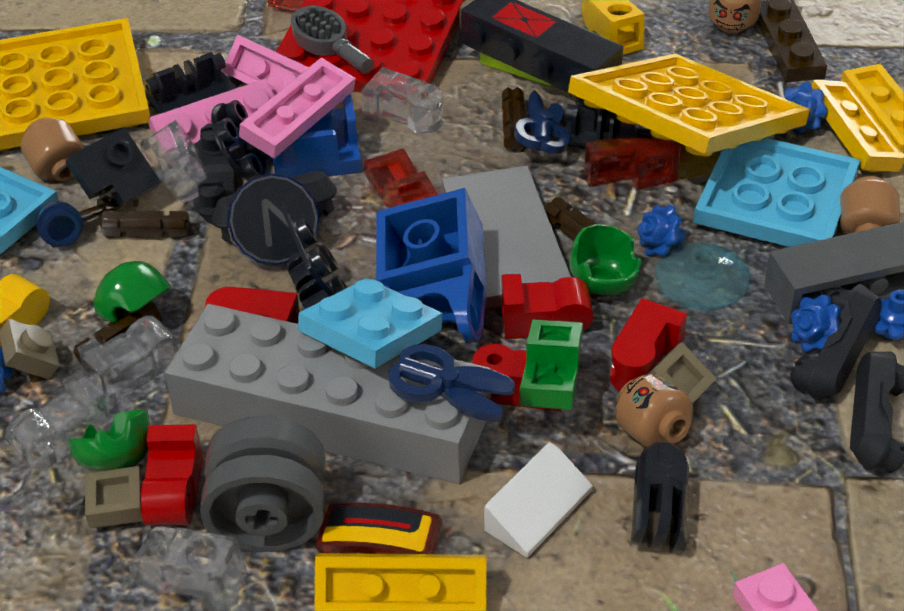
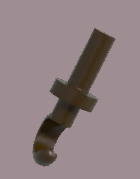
M107 197L97 199L96 206L79 212L83 222L102 216V213L106 210H118L120 206L113 198L109 200ZM139 199L133 201V207L138 206Z

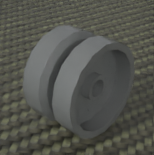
M273 416L247 417L228 423L212 435L206 449L204 466L206 481L202 488L200 514L203 526L215 539L237 549L252 552H280L300 546L317 534L324 519L323 484L325 482L324 445L313 431L295 421Z

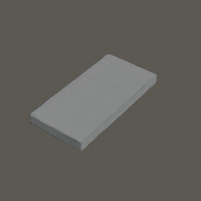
M527 165L442 178L443 193L462 188L466 189L483 224L487 286L485 309L501 307V281L503 274H521L522 283H553L560 278L571 277Z

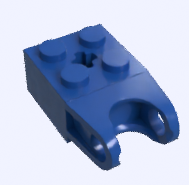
M462 188L377 211L376 280L391 290L407 297L419 299L422 304L442 312V323H456L459 332L464 337L465 343L469 344L479 341L482 336L487 286L483 224L466 189Z

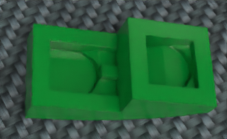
M532 320L526 343V365L520 385V406L572 410L578 377L583 323Z

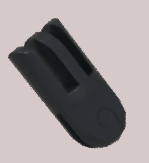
M655 442L641 452L637 461L631 544L640 545L647 528L648 547L661 550L667 539L670 527L669 552L681 554L686 548L689 465L684 453L670 443Z

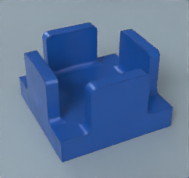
M351 94L343 99L344 108L330 110L277 157L273 158L275 176L291 178L312 171H323L328 177L362 173L356 117Z

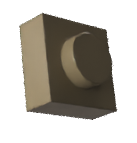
M8 319L0 329V342L6 366L49 379L58 369L59 363L51 333L46 332L39 326L26 325L12 319Z
M683 342L672 349L649 372V374L661 375L690 397L692 404L717 379Z
M139 466L85 473V517L89 529L143 521L141 513L143 479Z

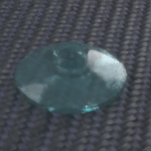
M691 242L669 249L666 256H661L656 266L655 278L659 289L673 302L691 309L716 310L728 307L744 296L749 286L750 274L745 262L733 251L713 243Z

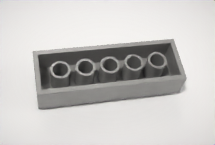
M207 304L164 373L173 414L220 426H225L228 423L247 417L273 416L295 421L313 431L324 445V451L456 484L461 483L486 423L484 420L475 419L460 412L442 394L433 401L427 402L408 401L397 396L390 389L388 371L394 364L399 363L400 355L374 369L298 331V324L212 304ZM454 359V367L474 366L491 370L490 367ZM418 360L442 368L439 364L429 360ZM401 377L404 382L413 386H426ZM478 392L491 400V393Z

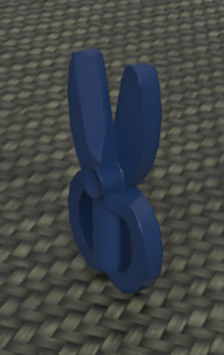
M532 91L527 103V111L531 118H523L516 123L514 137L522 145L538 151H545L551 154L565 152L570 142V135L560 126L564 114L562 106L558 103H553L546 111L541 96L537 91ZM529 130L533 132V137L528 135L525 131ZM551 135L557 137L559 140L550 141Z
M428 344L412 345L402 350L399 363L394 364L388 371L390 389L397 396L408 401L427 402L433 401L442 394L460 412L475 419L488 422H499L503 417V408L478 392L499 395H512L515 393V381L508 376L482 367H454V359L448 352ZM418 360H429L439 364L442 368ZM401 377L426 386H413L404 382Z

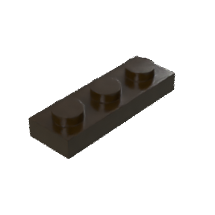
M761 1L757 23L785 83L825 79L827 64L795 1Z

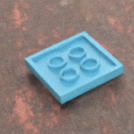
M765 137L761 141H750L740 144L734 149H723L696 205L693 223L788 247L835 237L841 216L840 194L845 187L855 181L860 159Z

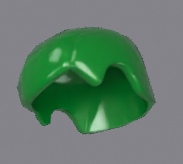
M594 224L582 228L574 239L569 257V266L573 277L584 280L588 285L589 292L595 295L616 296L629 291L639 275L642 263L641 258L636 259L634 254V238L630 234L609 225Z
M143 261L121 263L106 273L100 281L94 297V309L103 321L115 323L117 318L125 311L135 312L163 292H167L171 285L149 263Z
M132 410L115 414L108 432L102 429L96 431L93 425H88L82 438L69 439L71 456L80 466L91 472L134 467L144 459L148 452L147 434L150 425L148 411Z

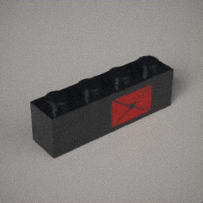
M473 0L461 10L462 44L568 92L570 79L573 75L622 65L624 46L519 0Z

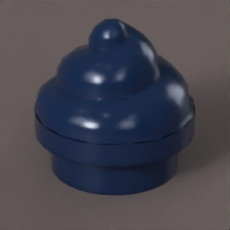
M57 201L49 203L41 209L37 215L36 226L39 236L43 241L52 246L62 247L72 244L80 237L83 230V220L80 212L73 205Z

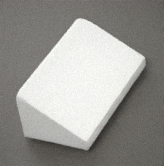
M549 442L485 505L484 531L528 558L592 492L593 485L557 446Z

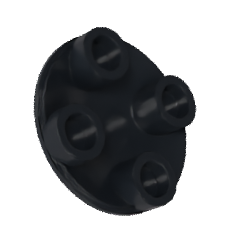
M233 100L228 104L219 103L212 109L211 123L215 140L223 157L244 180L251 183L255 179L263 178L266 170L265 160L271 158V156L239 137L240 123L248 118L245 107L238 100Z

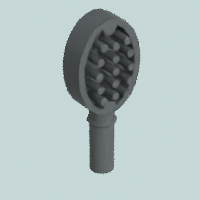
M311 5L299 8L291 16L293 37L301 48L315 55L327 56L337 54L338 57L345 59L364 74L369 73L373 69V59L353 46L351 41L348 40L345 22L336 12L328 8Z

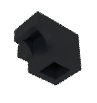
M125 127L68 156L65 161L89 199L97 196L99 198H108L110 196L117 202L120 208L158 188L161 183Z

